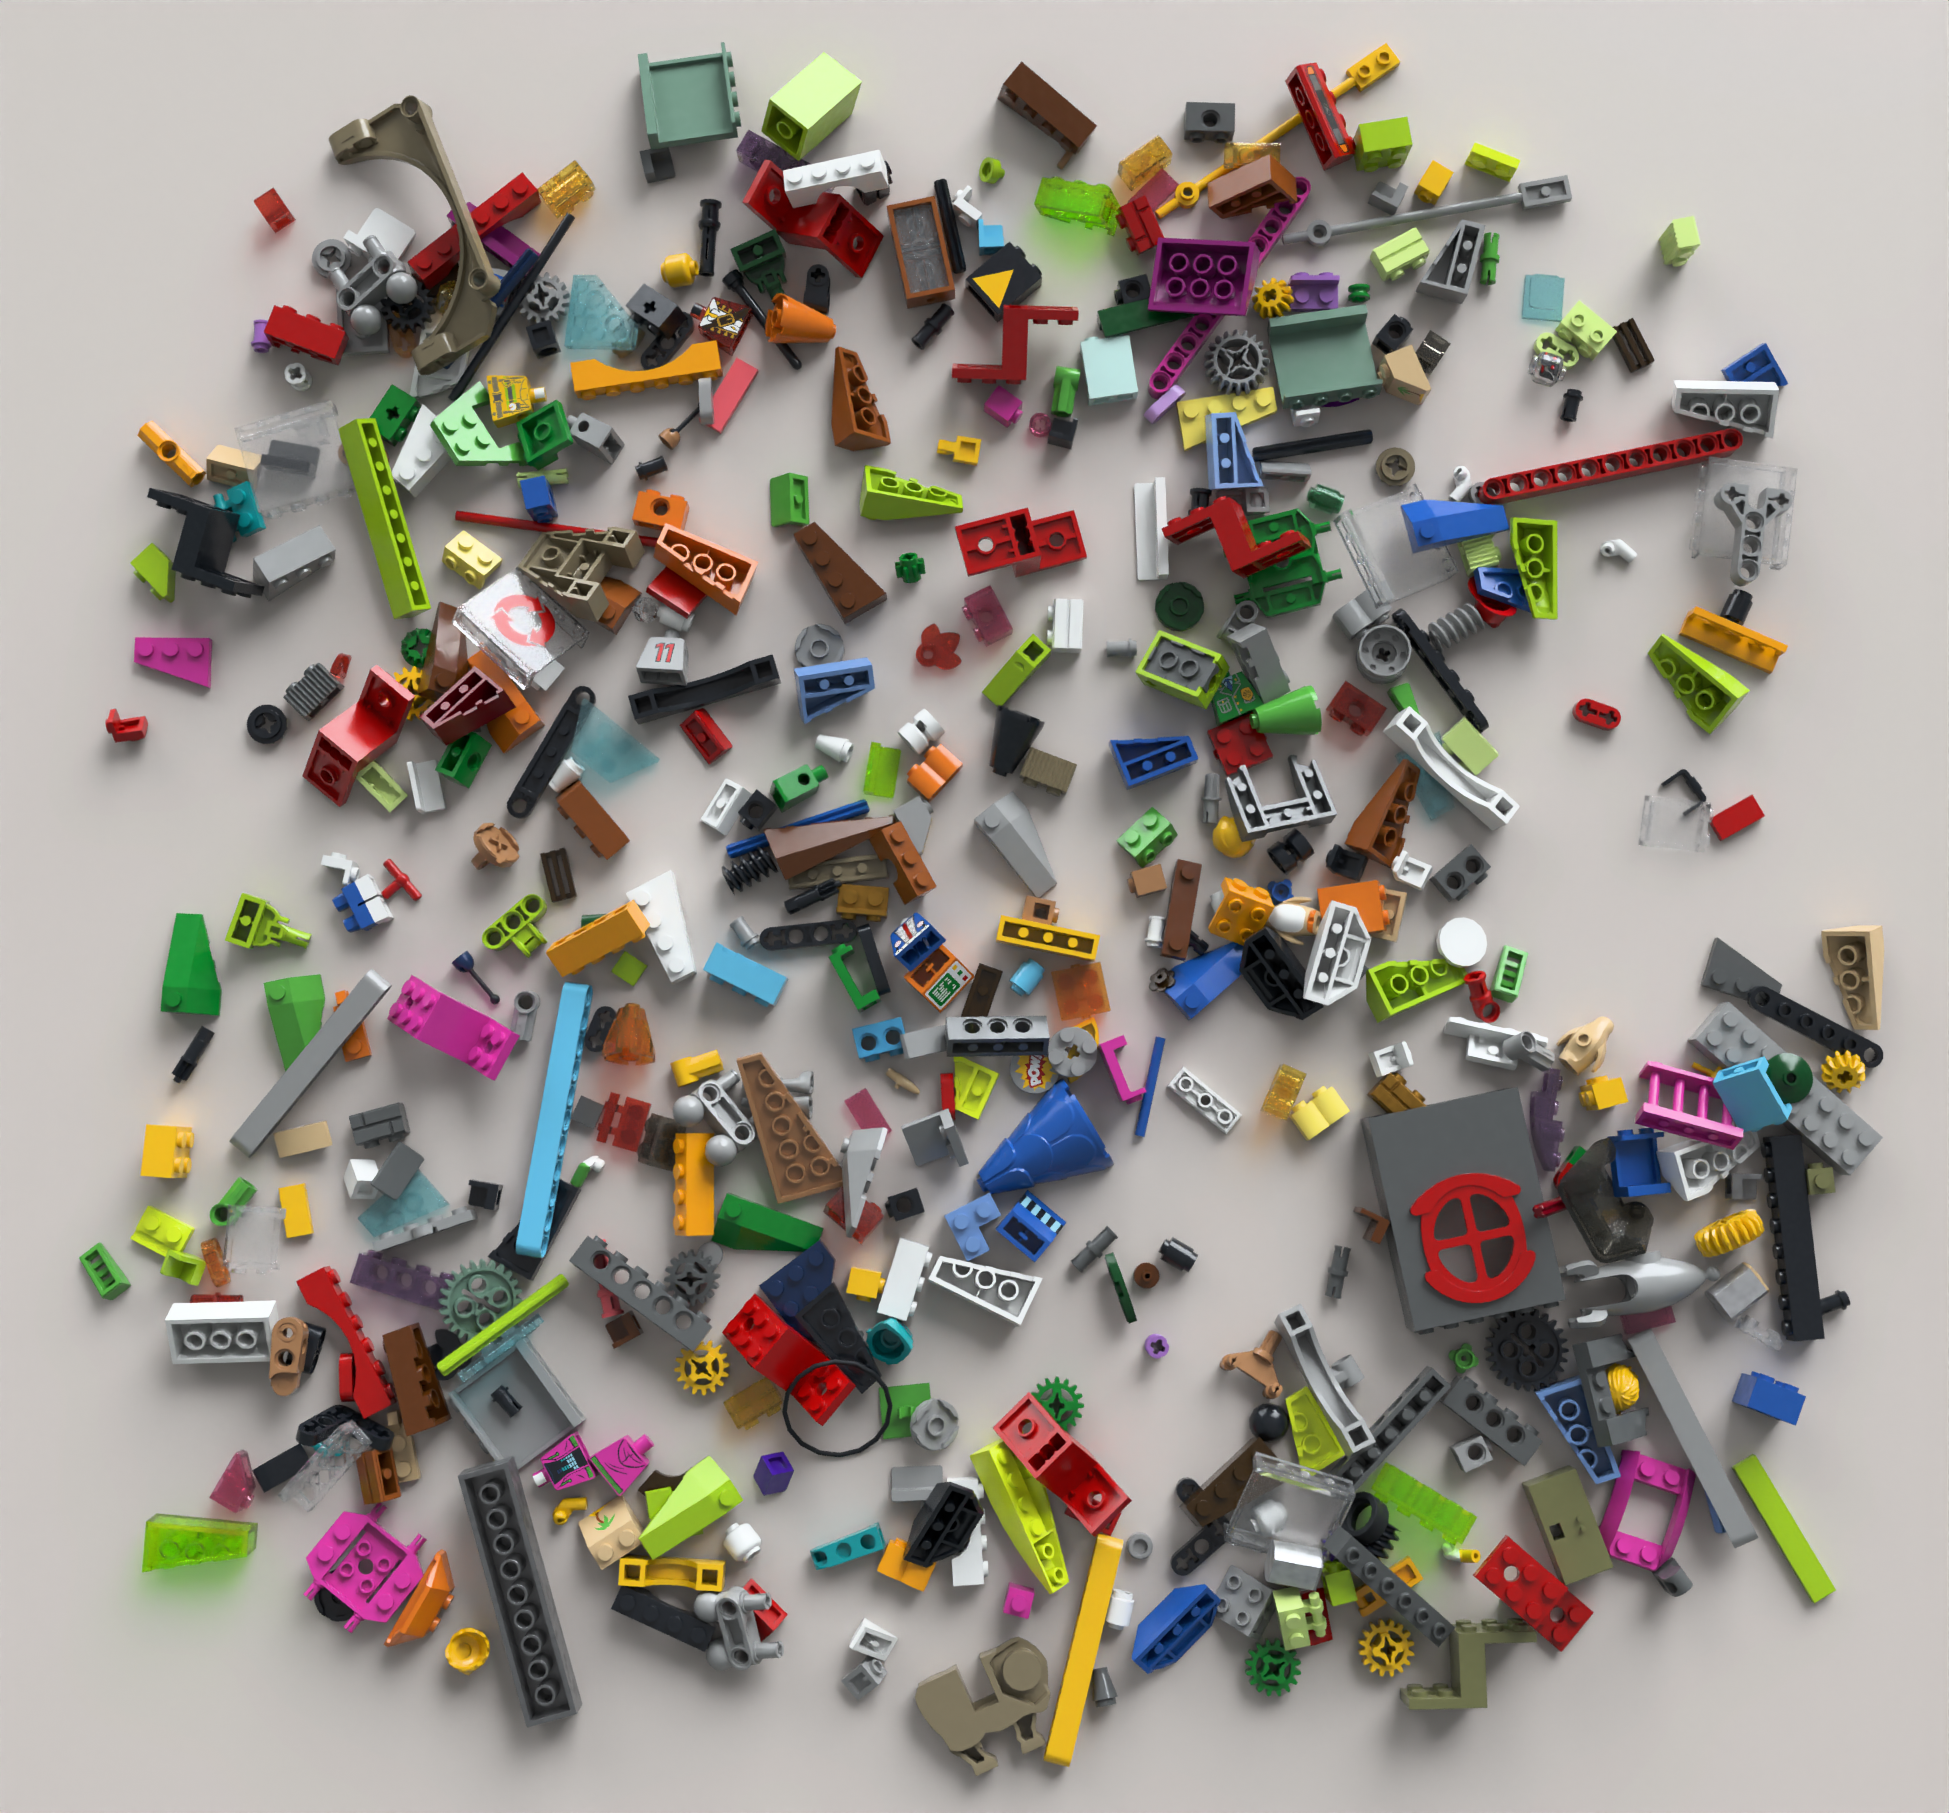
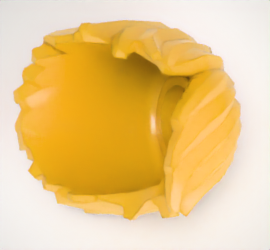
M1614 1363L1605 1369L1616 1414H1621V1411H1625L1634 1405L1639 1398L1640 1390L1638 1376L1631 1370L1632 1367L1619 1363Z

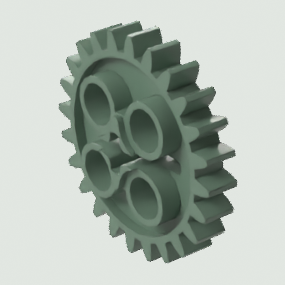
M480 1259L479 1265L476 1266L470 1260L469 1268L466 1269L461 1264V1272L459 1274L453 1270L451 1271L454 1277L453 1280H444L448 1285V1289H440L445 1298L438 1299V1302L445 1305V1307L439 1309L441 1315H447L442 1321L445 1324L451 1323L448 1329L451 1332L457 1330L456 1335L458 1338L463 1337L466 1333V1340L469 1341L514 1308L516 1304L523 1301L520 1297L516 1296L522 1292V1289L514 1287L519 1281L516 1278H511L513 1273L510 1270L504 1272L505 1266L503 1264H499L496 1267V1263L490 1260L486 1266L485 1261ZM477 1278H482V1285L477 1289H472V1282ZM462 1289H466L480 1299L484 1298L490 1305L499 1308L500 1311L495 1312L484 1304L477 1303L472 1297L461 1293ZM502 1290L504 1295L501 1300L493 1301L494 1293ZM467 1300L469 1303L468 1307L464 1311H458V1304L461 1301ZM483 1313H490L487 1322L479 1323V1318Z

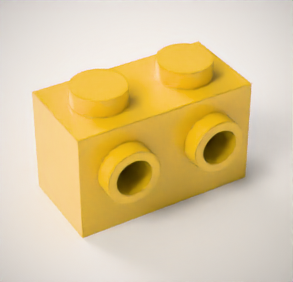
M1607 1075L1587 1079V1085L1580 1086L1581 1092L1578 1093L1582 1107H1586L1587 1111L1600 1110L1628 1102L1621 1077L1608 1079Z

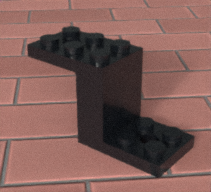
M149 488L147 497L156 500L157 506L166 509L172 508L177 513L186 515L172 570L180 572L181 578L190 581H201V585L216 589V587L220 588L222 593L236 596L237 594L246 598H251L252 595L262 596L265 586L225 572L240 517L239 514L182 494Z

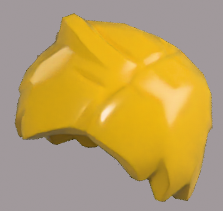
M1223 816L1212 833L1214 847L1225 856L1231 858L1245 856L1252 849L1256 839L1245 842L1241 841L1233 817Z
M466 1627L460 1629L451 1637L450 1643L445 1650V1656L453 1669H457L465 1675H470L486 1662L490 1653V1644L483 1632L475 1628Z

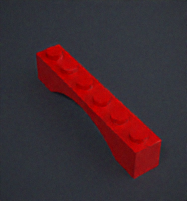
M522 172L470 212L480 240L500 226L523 217L541 203L539 191ZM457 224L407 262L412 274L419 282L423 283L425 289L430 290L443 280L460 260Z
M326 1266L296 1281L306 1303L331 1317L349 1341L356 1367L353 1398L363 1418H368L397 1403L395 1388L392 1383L387 1382L384 1376L386 1373L384 1365L380 1360H376L372 1352L375 1350L369 1337L365 1338L361 1330L363 1323L357 1314L354 1315L350 1308L352 1302L349 1295L345 1291L342 1292L339 1285L341 1280L337 1271L331 1269L330 1266Z

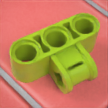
M528 894L483 932V944L491 950L501 951L514 942L522 953L529 958L531 952L538 946L548 942L534 925L547 911L545 900L535 894ZM533 900H538L540 903L538 911L530 913L528 909L529 903ZM518 916L520 918L519 927L511 929L509 926L510 919ZM499 932L501 941L497 945H491V935Z

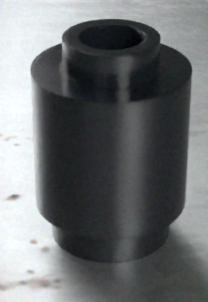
M1735 589L1732 594H1729L1720 617L1743 626L1753 604L1751 601L1753 596L1746 591Z
M1174 1237L1170 1241L1165 1239L1158 1251L1162 1254L1161 1260L1180 1271L1185 1270L1189 1272L1198 1257V1254L1193 1252V1248Z

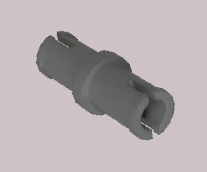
M1106 1226L1096 1238L1086 1243L1087 1246L1071 1262L1082 1273L1093 1260L1103 1255L1102 1252L1118 1236Z
M1335 1245L1332 1265L1328 1267L1330 1275L1325 1295L1331 1297L1335 1287L1334 1298L1341 1299L1344 1278L1348 1276L1346 1268L1351 1248L1344 1247L1342 1257H1340L1342 1246Z

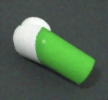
M591 1156L580 1163L570 1181L571 1184L576 1187H582L588 1173L592 1169L597 1173L602 1171L605 1161L599 1159V1156Z

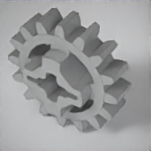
M548 272L544 274V277L538 275L518 307L522 308L520 313L523 317L527 316L530 324L534 320H536V323L547 320L551 322L553 319L559 323L560 319L558 316L560 314L563 316L567 315L564 307H570L569 301L566 300L570 297V294L565 290L567 288L565 283H559L560 280L557 275L552 279ZM545 285L551 286L553 289H549ZM542 292H543L544 296H546V297H545V302H544V305H545V306H543V304H542V302H541V301H542V298H541V297H542ZM532 310H538L541 312V314L536 313Z

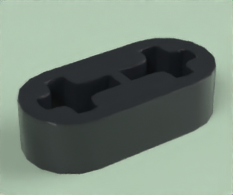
M603 1006L595 1012L584 1039L585 1046L590 1051L602 1052L608 1046L618 1022V1014L613 1008ZM607 1011H610L609 1016L613 1018L612 1021H607L604 1028H600L603 1019L600 1018L601 1013L606 1014ZM599 1030H601L600 1040L603 1043L593 1048V1042L590 1041V1038L596 1037Z

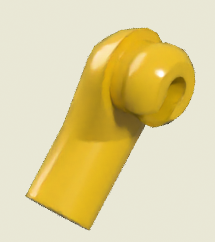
M587 1497L562 1499L553 1511L554 1523L563 1525L567 1522L573 1511L587 1510Z

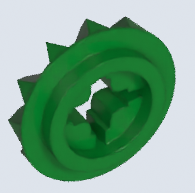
M416 628L411 632H407L406 637L401 641V653L407 663L423 668L428 646L423 649L422 656L417 650L413 649L418 646V639L422 644L429 645L432 631Z

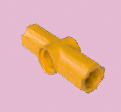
M154 421L145 423L139 429L140 431L137 436L191 488L198 485L204 479L206 472ZM171 450H176L174 457L168 459V453Z

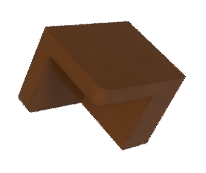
M632 1310L605 1325L613 1341L612 1347L614 1349L644 1333Z

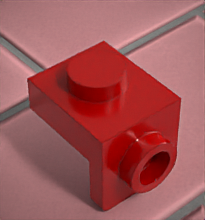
M111 709L109 717L105 721L107 732L109 734L112 733L115 743L138 741L146 736L148 728L146 716L121 720L117 709Z

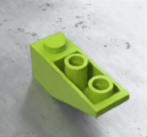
M1032 634L990 681L982 693L997 707L998 705L1004 706L1050 657L1051 649L1037 636Z

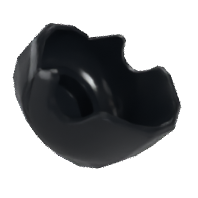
M1266 1403L1253 1410L1249 1418V1427L1255 1437H1260L1264 1442H1275L1286 1435L1289 1429V1417L1281 1406Z

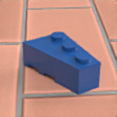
M1189 736L1110 740L1109 748L1126 790L1196 764L1198 761V756Z

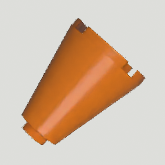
M778 293L773 297L771 302L775 303L773 310L768 309L765 323V335L770 337L767 340L768 342L828 343L830 339L834 338L836 325L832 318L785 294Z

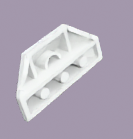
M1331 900L1319 924L1305 972L1304 999L1329 1006L1358 988L1371 938L1356 907Z

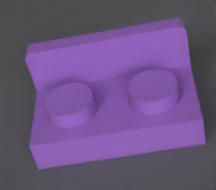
M1299 272L1291 275L1288 282V287L1290 286L1293 291L1291 296L1294 298V303L1289 304L1291 312H1316L1338 308L1340 276L1333 275L1330 272H1323L1319 275Z

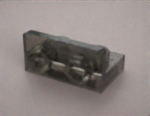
M652 1113L646 1121L645 1137L638 1148V1162L673 1172L675 1165V1153L673 1150L675 1133H685L687 1127L679 1125L675 1119Z

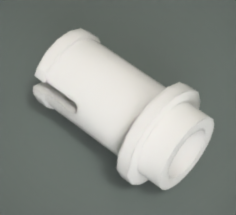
M1149 916L1148 936L1145 938L1147 947L1161 948L1164 917Z

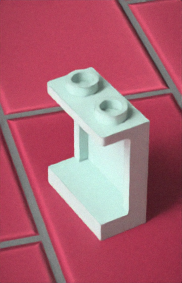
M1121 334L1103 339L1089 337L1080 342V354H1082L1088 392V406L1137 399L1138 387L1129 335L1123 336Z

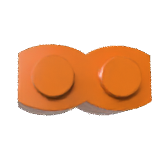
M942 744L937 748L932 746L924 755L926 760L920 766L915 764L907 773L909 776L907 783L925 800L927 799L929 803L963 767V763Z

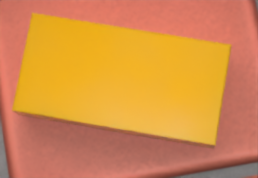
M306 1183L278 1188L286 1237L292 1238L313 1234L314 1230Z

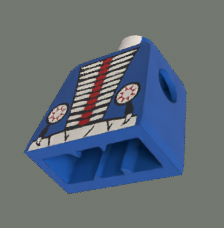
M918 913L903 919L900 926L890 936L894 956L910 972L946 941Z

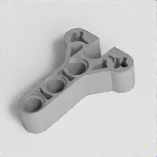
M1728 483L1715 494V506L1719 510L1724 511L1735 529L1730 579L1735 585L1746 586L1759 576L1765 526L1774 517L1781 516L1792 506L1793 499L1788 491L1765 488L1759 493L1757 509H1753L1748 504L1749 485ZM1746 520H1751L1755 528L1750 529L1746 524ZM1743 544H1748L1752 549V553H1747L1743 548ZM1741 568L1748 570L1749 578L1741 574Z

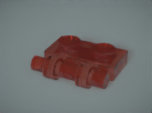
M611 1092L608 1101H605L603 1107L605 1113L602 1122L597 1127L599 1132L596 1141L606 1143L608 1134L615 1135L612 1143L613 1146L638 1152L652 1104L626 1097L624 1106L618 1105L620 1094ZM615 1112L621 1113L617 1128L611 1126Z

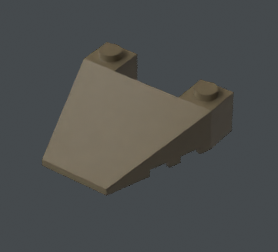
M608 527L607 531L595 532L594 528L586 529V533L573 534L572 530L542 532L518 565V569L576 618L597 622L609 605L600 584L613 565L634 569L645 553L637 531L619 527Z

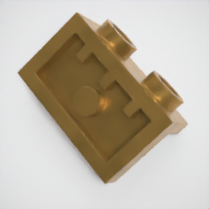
M842 884V887L839 888L836 913L841 915V919L856 920V916H864L866 921L881 922V918H887L889 888Z

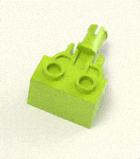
M247 893L241 894L225 941L248 949H253L254 946L264 947L270 944L280 947L282 942L272 939L276 938L307 949L309 942L300 940L298 937L310 940L311 933L278 923L281 921L289 924L290 919L282 917L274 907L269 905L270 901Z

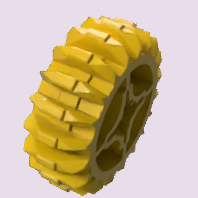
M1747 1209L1733 1213L1698 1230L1694 1235L1695 1244L1703 1257L1725 1254L1760 1237L1765 1231L1762 1225L1763 1222L1755 1210Z

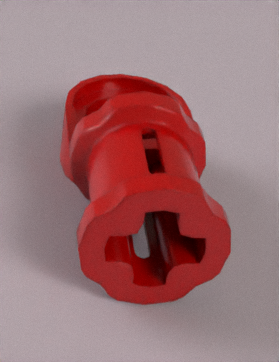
M1484 971L1468 973L1463 980L1469 987V1000L1472 1003L1476 1017L1486 1023L1496 1021L1500 1015V1007L1494 1002L1491 991L1487 989L1485 982L1486 973ZM1491 1004L1492 1011L1490 1015L1484 1017L1483 1009Z

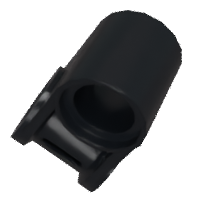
M816 264L811 266L807 272L803 304L824 315H828L830 306L829 272L825 266ZM818 275H822L820 282L815 281V279L818 278Z

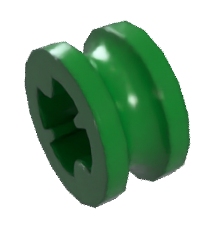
M1367 284L1350 285L1348 292L1351 294L1348 296V301L1361 303L1370 300V295L1367 293L1370 291V286Z

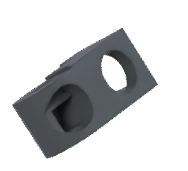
M1672 1557L1655 1572H1652L1664 1591L1674 1597L1683 1595L1693 1586V1583L1681 1566Z

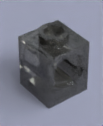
M1431 330L1415 352L1424 373L1427 372L1430 375L1451 344Z

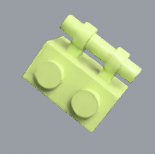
M1288 1587L1272 1591L1285 1651L1310 1646L1308 1630L1313 1629L1317 1637L1325 1636L1327 1622L1322 1614L1324 1605L1319 1597V1593L1311 1592L1309 1599L1302 1600L1298 1587ZM1310 1612L1312 1616L1306 1617L1305 1613Z

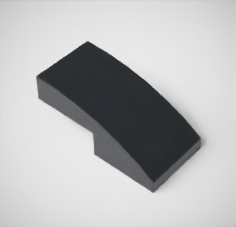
M299 1443L253 1469L252 1472L265 1493L311 1467L312 1463L303 1446Z

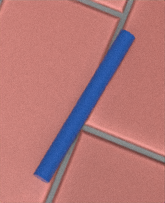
M1155 1038L1145 1085L1146 1092L1143 1094L1135 1131L1137 1136L1145 1137L1165 1038Z

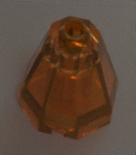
M627 1003L625 1007L619 1008L603 1044L602 1056L605 1061L620 1065H629L628 1061H636L635 1065H646L655 1062L656 1051L646 1012L640 1008L639 1004Z

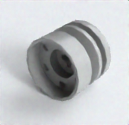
M1386 624L1375 626L1367 631L1360 641L1356 655L1357 668L1361 675L1368 681L1381 685L1392 683L1400 678L1406 670L1411 657L1412 649L1409 638L1399 628ZM1379 653L1383 656L1387 655L1386 662L1383 659H1377Z

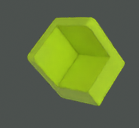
M168 1249L160 1273L198 1286L207 1261L193 1254Z

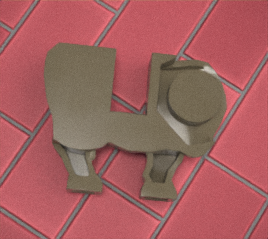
M1021 1637L1011 1638L996 1648L980 1653V1660L995 1693L978 1701L972 1702L957 1665L918 1683L915 1700L921 1714L931 1728L943 1738L950 1752L972 1765L976 1776L998 1767L997 1757L982 1748L981 1740L985 1733L998 1732L1013 1726L1016 1731L1017 1741L1021 1743L1023 1755L1046 1744L1043 1735L1036 1731V1713L1045 1711L1050 1699L1047 1660L1036 1646Z

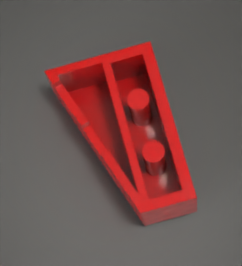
M274 305L264 330V334L273 347L280 348L282 344L290 347L293 353L299 354L301 351L311 355L310 357L338 366L349 340L343 327L335 323L326 325L321 323L319 318L307 314L306 317L297 314V310L283 305L282 308Z

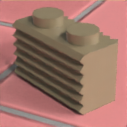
M1030 747L1019 778L1024 779L1022 783L1027 786L1036 788L1037 785L1047 788V793L1060 797V794L1066 795L1077 764Z

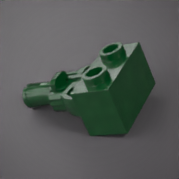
M776 229L730 249L741 275L746 276L751 283L757 285L761 294L765 293L762 283H764L771 300L778 293L785 294L777 276L780 277L783 284L787 283L784 275L786 252Z

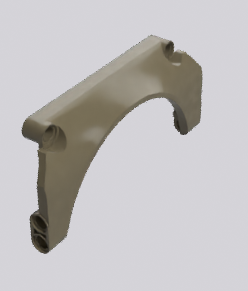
M409 95L402 100L401 104H393L369 120L360 118L350 122L329 137V143L335 159L341 165H350L367 160L387 159L404 162L419 168L441 189L453 211L460 245L459 270L455 289L448 308L435 330L428 338L423 340L421 345L414 348L411 352L419 374L430 375L454 362L460 356L491 337L497 306L490 298L499 292L501 283L500 279L493 273L432 119V109L420 99Z

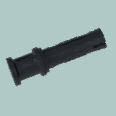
M703 199L700 201L702 217L699 221V227L702 230L699 275L712 277L714 276L716 231H719L721 225L718 222L722 203L714 199Z

